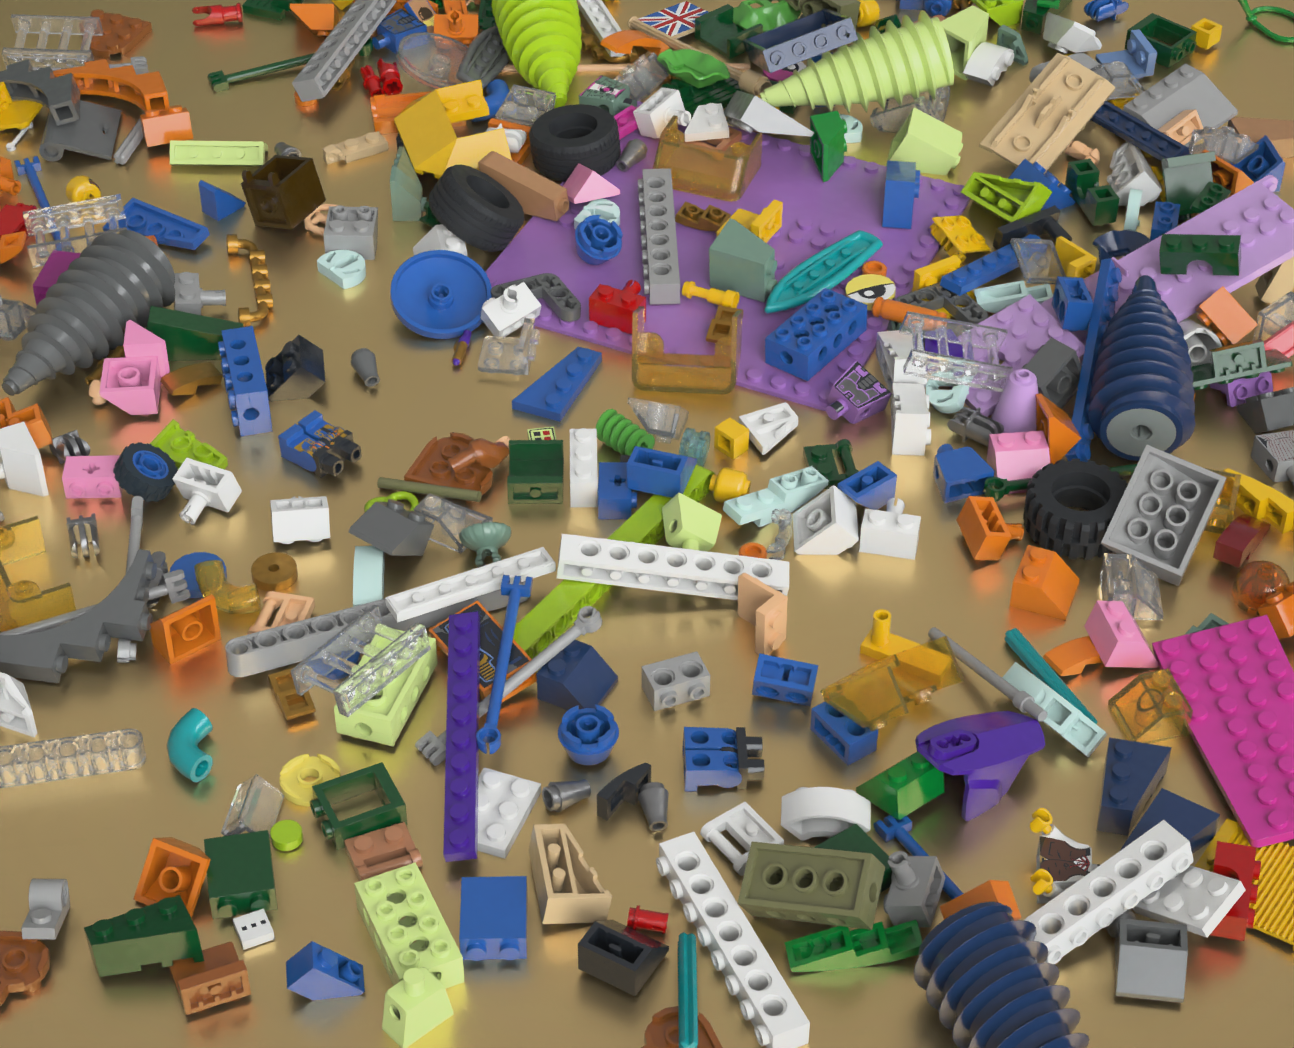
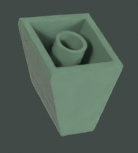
M730 218L709 248L710 287L723 291L733 290L739 292L740 296L765 303L772 289L777 284L775 279L777 268L775 249L736 220Z

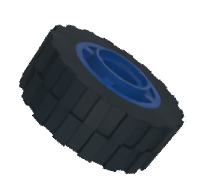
M142 442L126 446L113 469L115 479L119 482V486L122 489H125L130 495L141 496L147 502H158L160 499H165L175 485L173 477L178 471L174 460L167 453H164L158 447L148 443L143 444Z

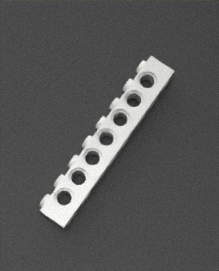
M562 534L557 567L558 579L738 600V577L742 573H747L769 587L780 591L785 596H787L789 591L788 561Z
M695 832L659 843V857L656 858L658 871L661 876L666 875L673 897L680 899L683 904V911L689 923L693 922L697 928V936L703 947L707 946L711 952V960L717 971L721 970L724 974L729 993L732 996L736 995L743 1017L745 1020L752 1022L758 1043L761 1046L765 1045L766 1048H797L808 1044L809 1020Z

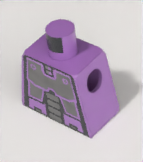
M855 361L832 386L827 398L830 405L826 407V413L833 420L843 416L850 423L856 424L883 411L892 393L860 363Z

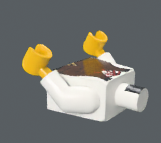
M1039 808L1032 814L1034 820L1030 822V829L1033 832L1039 833L1042 831L1036 855V872L1030 877V880L1035 882L1032 889L1037 895V903L1043 904L1051 901L1100 866V864H1092V848L1089 845L1078 843L1065 836L1056 826L1051 824L1052 816L1049 811Z

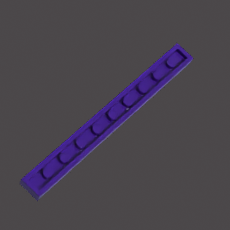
M478 611L449 615L443 849L446 862L477 859L479 748L476 741V734L479 731L480 616Z

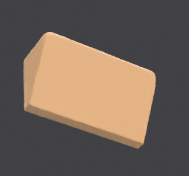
M1193 109L1182 111L1159 128L1158 131L1185 145L1204 131L1197 110Z

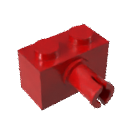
M628 280L622 290L599 284L589 297V321H594L598 325L608 328H618L628 334H637L646 322V297L638 295L641 291L640 284L637 281L633 283V280Z

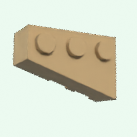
M566 824L533 825L529 856L542 924L594 923L595 921L607 920L612 895L608 889L604 890L597 880V872L586 863L583 858L584 852Z

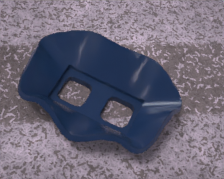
M1112 230L1097 237L1093 242V246L1099 251V262L1101 264L1103 259L1126 256L1151 242V240L1146 235L1136 231Z

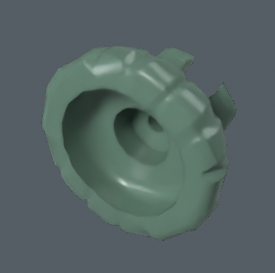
M483 522L482 524L477 523L462 529L459 539L463 546L477 552L475 564L479 568L485 566L484 559L486 556H492L493 563L502 560L501 555L498 554V549L506 545L512 533L510 526L504 523Z

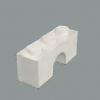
M570 429L571 507H598L597 429Z

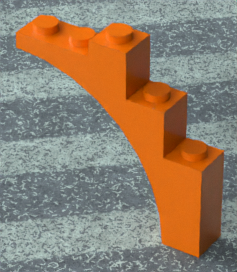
M107 59L84 62V66L53 71L55 78L72 73L80 94L102 95L123 99L136 104L144 112L151 109H158L159 112L167 111L168 107H170L167 90L159 71L136 75L133 65L110 68Z

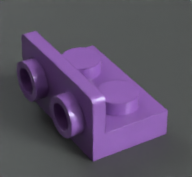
M1269 371L1259 373V376L1256 378L1246 379L1240 377L1235 378L1233 382L1228 384L1212 383L1210 388L1220 390L1221 393L1226 394L1227 405L1235 407L1246 403L1245 398L1273 392L1272 375Z

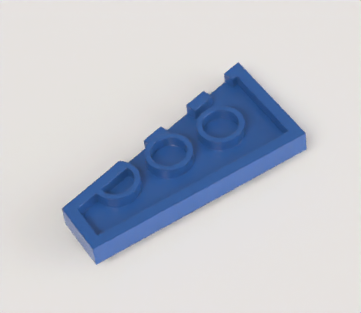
M132 198L102 227L104 234H117L122 230H131L144 236L154 235L158 244L196 250L210 235L208 228L135 198Z
M577 347L512 400V409L561 422L601 363L602 353L588 348Z

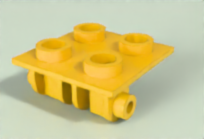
M963 215L932 218L935 222L930 226L932 236L941 246H944L943 249L948 251L947 253L950 257L956 255L961 260V263L965 261L966 253L991 250L985 243V238L974 230L969 219Z

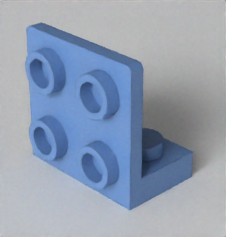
M1140 29L1131 30L1130 40L1127 42L1128 50L1096 54L1095 59L1098 63L1123 80L1140 79L1154 75L1157 51Z

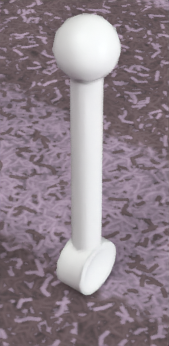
M32 122L27 128L22 129L11 143L6 144L7 151L16 150L15 145L26 131L33 127Z

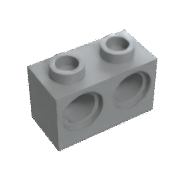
M696 651L642 666V689L653 710L657 711L710 696V674Z

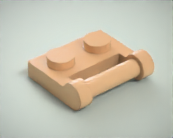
M274 591L267 592L263 599L264 606L255 624L249 628L247 635L309 619L315 608L314 598ZM280 607L272 626L267 627L274 610Z

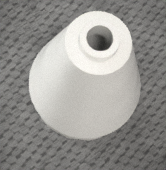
M1189 318L1179 322L1178 324L1184 332V339L1188 345L1191 367L1211 363L1209 350L1222 347L1218 336L1213 331Z

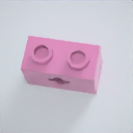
M120 455L66 456L62 475L66 499L121 498L123 489L119 486V482L115 479V473H113L114 465Z

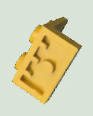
M774 199L762 210L760 215L744 209H738L730 218L736 220L767 243L782 227L783 202ZM729 219L719 228V230L716 232V236L719 235V233L724 228Z
M1060 236L1056 239L1050 279L1055 282L1057 281V276L1085 279L1094 274L1097 257Z
M956 255L914 270L912 292L941 282L942 276L960 268L961 260ZM972 291L967 292L976 302L975 294ZM944 307L936 310L938 313L944 312L947 315V319L953 317Z

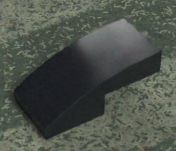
M643 763L635 766L610 781L597 794V816L608 821L624 801L636 805L639 801L640 788L647 783H651V765Z

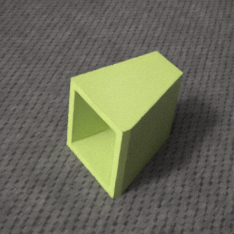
M973 5L941 21L950 48L954 75L963 80L968 79L963 74L968 60L975 49L981 43L986 42L989 14Z
M913 108L893 138L887 160L916 162V170H920L921 173L947 175L951 168L955 169L960 161L961 156L958 154L963 147V143H961L963 133Z

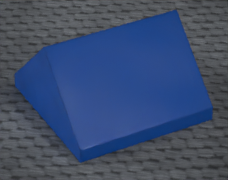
M1265 135L1231 165L1243 171L1254 183L1268 175H1273L1278 180L1277 188L1274 192H1280L1286 163L1269 137Z

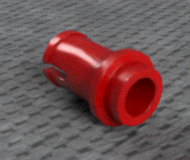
M637 905L636 908L630 907L627 927H632L634 930L638 928L665 934L669 913L640 909V905Z

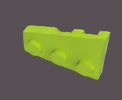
M174 419L150 443L152 446L158 447L164 453H167L174 460L178 470L186 458L224 470L228 466L226 456L208 443H201L195 439L194 433L181 429L179 423Z

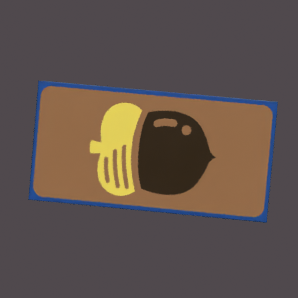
M427 0L408 1L404 7L410 15L427 25L428 42L434 40L435 11Z

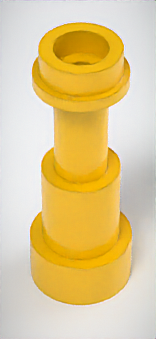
M686 281L682 288V295L689 299L696 296L707 299L709 303L737 308L739 303V292L733 290L723 291L715 288H710L709 290L696 286L694 281Z

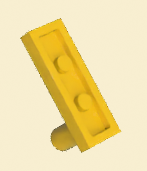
M884 609L875 611L872 628L860 645V653L941 683L952 666L953 656L890 633V612Z

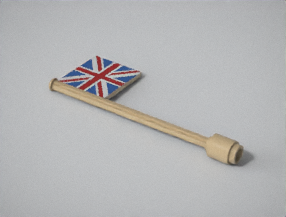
M685 1L639 19L633 16L628 20V27L645 32L675 50L691 49L699 51L677 40V38L695 32V18L709 12ZM725 64L730 73V78L738 81L739 88L746 93L760 95L761 92H764V89L772 86L767 77L751 69L741 72Z

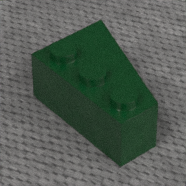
M180 895L164 898L157 903L143 908L131 909L125 914L99 920L93 925L84 927L91 957L99 977L142 971V965L161 962L162 967L173 966V960L192 957L194 963L204 961L197 929Z

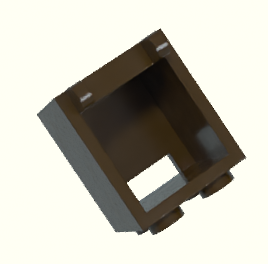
M274 155L253 174L249 170L242 172L243 182L241 186L255 226L293 230L326 201L313 158Z

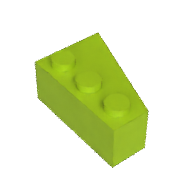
M973 172L961 193L1006 222L1011 223L1039 212L1052 194V191L1040 182H1026L1016 178L1008 179L997 175Z

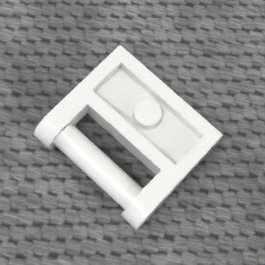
M746 802L709 821L700 831V835L707 842H712L733 863V869L740 876L744 875L752 841L784 845V839ZM727 830L746 849L747 853L742 855L720 832Z

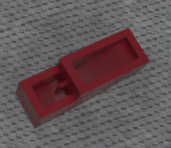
M1246 514L1240 515L1229 524L1216 541L1213 558L1240 568L1245 559H1250L1270 529L1271 524Z

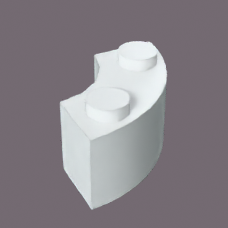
M983 42L972 53L963 74L970 80L993 86L995 80L999 79L1001 72H1006L1007 67L1012 64L1014 51L996 44Z
M800 787L782 796L781 826L801 841L812 837H833L854 824H857L865 833L870 831L871 802L857 794L854 790L834 787Z

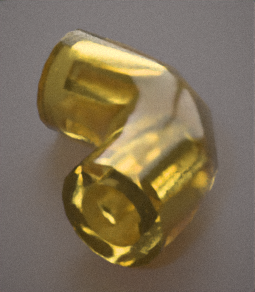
M220 560L205 561L194 566L196 581L202 596L206 597L212 594L215 597L218 610L229 614H248L261 611V601L256 583L243 586L230 584L224 574L223 562Z

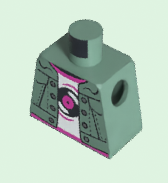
M603 75L599 76L579 95V104L600 107L612 116H615L631 105L637 107V101L630 99V88L628 85Z

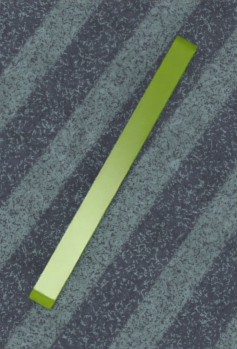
M696 464L683 495L699 503L710 492L711 477L715 473ZM654 494L607 539L655 545L665 535L662 507L672 498ZM564 579L516 624L513 639L533 659L558 639L577 620V615L581 608L592 606L613 585Z

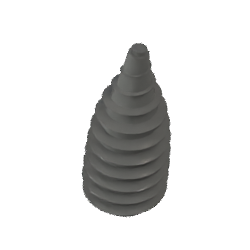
M122 230L117 234L105 233L97 236L91 246L86 247L81 252L79 258L70 263L68 270L60 274L56 284L52 285L46 292L45 299L38 303L36 314L31 316L28 321V332L22 337L23 350L17 353L16 362L3 379V390L8 395L14 396L33 385H38V382L46 378L55 379L57 372L72 375L75 372V366L80 368L91 367L93 359L101 360L106 358L109 350H115L117 346L123 345L126 322L129 320L146 328L151 306L163 308L170 306L175 300V274L170 261L163 251L149 238L131 230Z

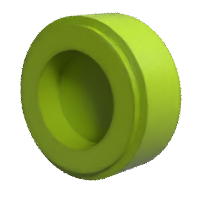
M294 820L279 821L271 828V842L278 850L290 851L296 849L303 841L302 827Z

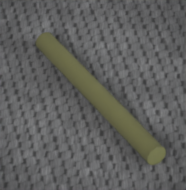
M380 477L377 482L378 488L475 502H480L482 497L481 491L384 477Z

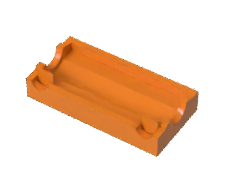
M432 91L388 96L384 94L370 97L374 132L379 131L380 134L398 133L394 118L412 101ZM466 120L451 123L452 127L467 126Z

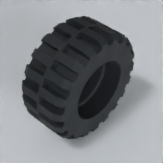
M1064 459L1057 461L1054 465L1050 463L1044 466L1042 470H1038L1028 483L1023 514L1025 529L1035 543L1039 542L1041 548L1055 551L1060 557L1064 555L1072 560H1077V558L1092 560L1094 556L1099 558L1109 554V551L1111 553L1113 551L1103 546L1101 541L1128 483L1126 480H1123L1118 472L1110 471V467L1104 464L1101 466L1097 465L1095 461L1088 460L1084 462L1080 461V459L1065 461ZM1067 507H1078L1089 511H1078Z

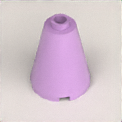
M1019 369L1010 374L991 419L1004 426L1003 433L1036 431V394H1039L1037 378L1034 373L1027 369Z

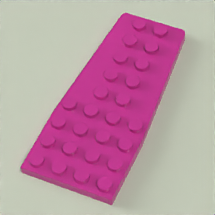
M1263 615L1152 643L1153 653L1158 661L1178 713L1249 844L1252 847L1259 848L1294 839V671L1268 616Z

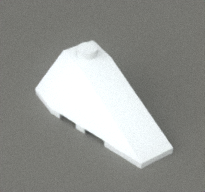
M1126 141L1113 152L1110 168L1113 171L1112 174L1107 176V182L1120 198L1119 206H1128L1130 188L1143 190L1140 206L1156 200L1162 189L1141 150Z

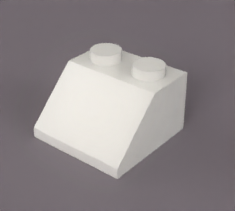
M443 224L435 225L413 247L414 255L431 250H448L467 256L465 241L450 232Z
M21 422L1 428L0 480L5 479L9 489L44 497L49 495L41 455L25 423Z
M834 485L792 514L794 552L798 555H838L859 541L856 502Z

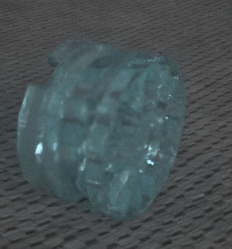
M687 427L681 439L678 455L696 458V464L703 467L709 452L710 433L707 431L699 433L695 429Z

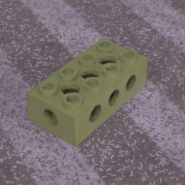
M752 841L737 904L752 916L872 930L885 866L872 853Z

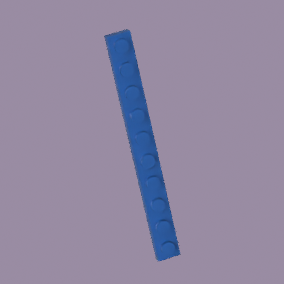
M1111 258L1101 260L1072 417V422L1081 439L1065 455L1068 461L1080 459V461L1087 462L1091 457L1090 444L1091 439L1094 438V431L1089 422L1088 412L1094 367L1103 334L1108 328L1110 320L1115 315V303L1119 298L1118 286L1122 281L1121 271L1118 267L1116 268Z

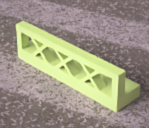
M170 140V165L262 166L265 164V152H268V145L262 141Z

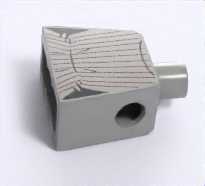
M1294 430L1256 435L1254 438L1251 458L1273 482L1291 480L1294 485Z

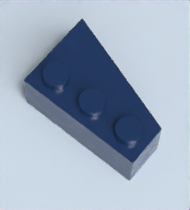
M1109 737L1096 831L1125 836L1130 834L1142 814L1145 804L1154 794L1160 779H1163L1166 774L1172 747Z

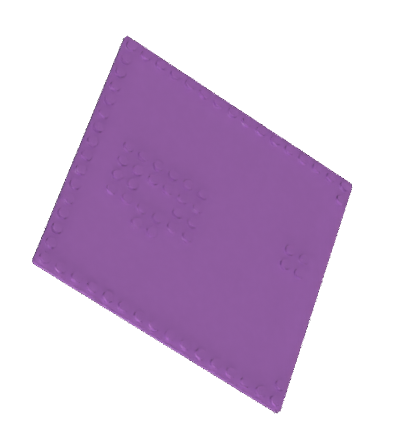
M637 101V107L643 104V102ZM675 124L662 137L656 139L641 136L638 128L620 139L621 154L628 141L639 139L647 146L646 158L629 168L626 172L619 170L615 164L610 171L601 176L620 190V195L602 198L614 202L620 209L619 227L623 237L622 248L617 256L601 265L588 264L578 256L575 248L576 230L574 229V218L591 201L577 204L569 201V210L557 221L533 216L485 271L490 280L491 288L499 284L543 273H552L560 278L581 303L580 318L576 321L568 322L561 320L543 298L537 299L541 304L540 315L527 324L826 411V407L830 405L827 398L834 383L855 361L863 367L876 349L877 332L887 331L890 320L883 319L880 316L875 317L872 314V310H867V330L809 381L765 363V338L805 304L767 314L764 310L767 300L764 303L740 296L737 309H743V319L732 345L707 342L708 329L711 320L715 318L718 305L709 303L707 299L696 296L689 299L682 295V288L686 281H694L696 286L710 290V288H713L710 287L709 248L717 238V231L698 230L675 222L680 275V304L650 305L649 294L644 295L638 179H642V169L671 168L675 216L685 201L703 210H706L710 204L731 214V216L738 209H744L760 215L762 210L774 199L783 202L782 227L767 242L768 245L775 249V260L777 261L775 279L777 283L797 265L852 233L861 230L873 234L883 242V246L866 262L879 261L886 265V277L895 284V299L912 292L914 270L929 265L941 247L931 234L930 226L935 223L932 218L959 216L963 213L971 199L961 193L964 185H956L920 174L919 198H914L911 229L882 227L887 166L856 159L852 156H844L842 165L828 181L823 182L810 154V145L794 143L790 140L771 137L767 134L749 133L748 131L746 132L728 125V127L741 131L742 138L725 154L722 161L713 159L711 155L694 148L680 146V138L687 126ZM702 141V142H704V143H707V144H709V145H712V146L716 147V146L713 145V144H710V143H708V142ZM863 265L831 290L845 296L847 283L853 278L862 275ZM628 280H633V283L637 281L640 284L641 291L638 295L646 297V322L637 334H628L618 328H608L598 325L594 321H589V297L599 284L608 285L620 290L623 289Z

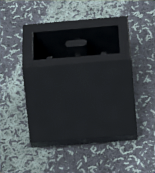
M301 335L287 342L282 351L276 357L269 359L265 366L268 399L271 402L307 399L325 383L323 350Z
M615 920L595 921L578 943V969L636 996L669 951V946Z

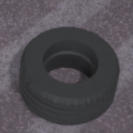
M576 104L552 109L541 115L529 131L533 164L540 173L552 180L566 182L578 163L602 176L615 166L616 161L621 155L617 121L609 112L597 106Z
M460 164L447 168L429 194L430 209L440 223L458 238L484 251L498 252L505 249L524 223V211L518 200L496 180L470 166Z

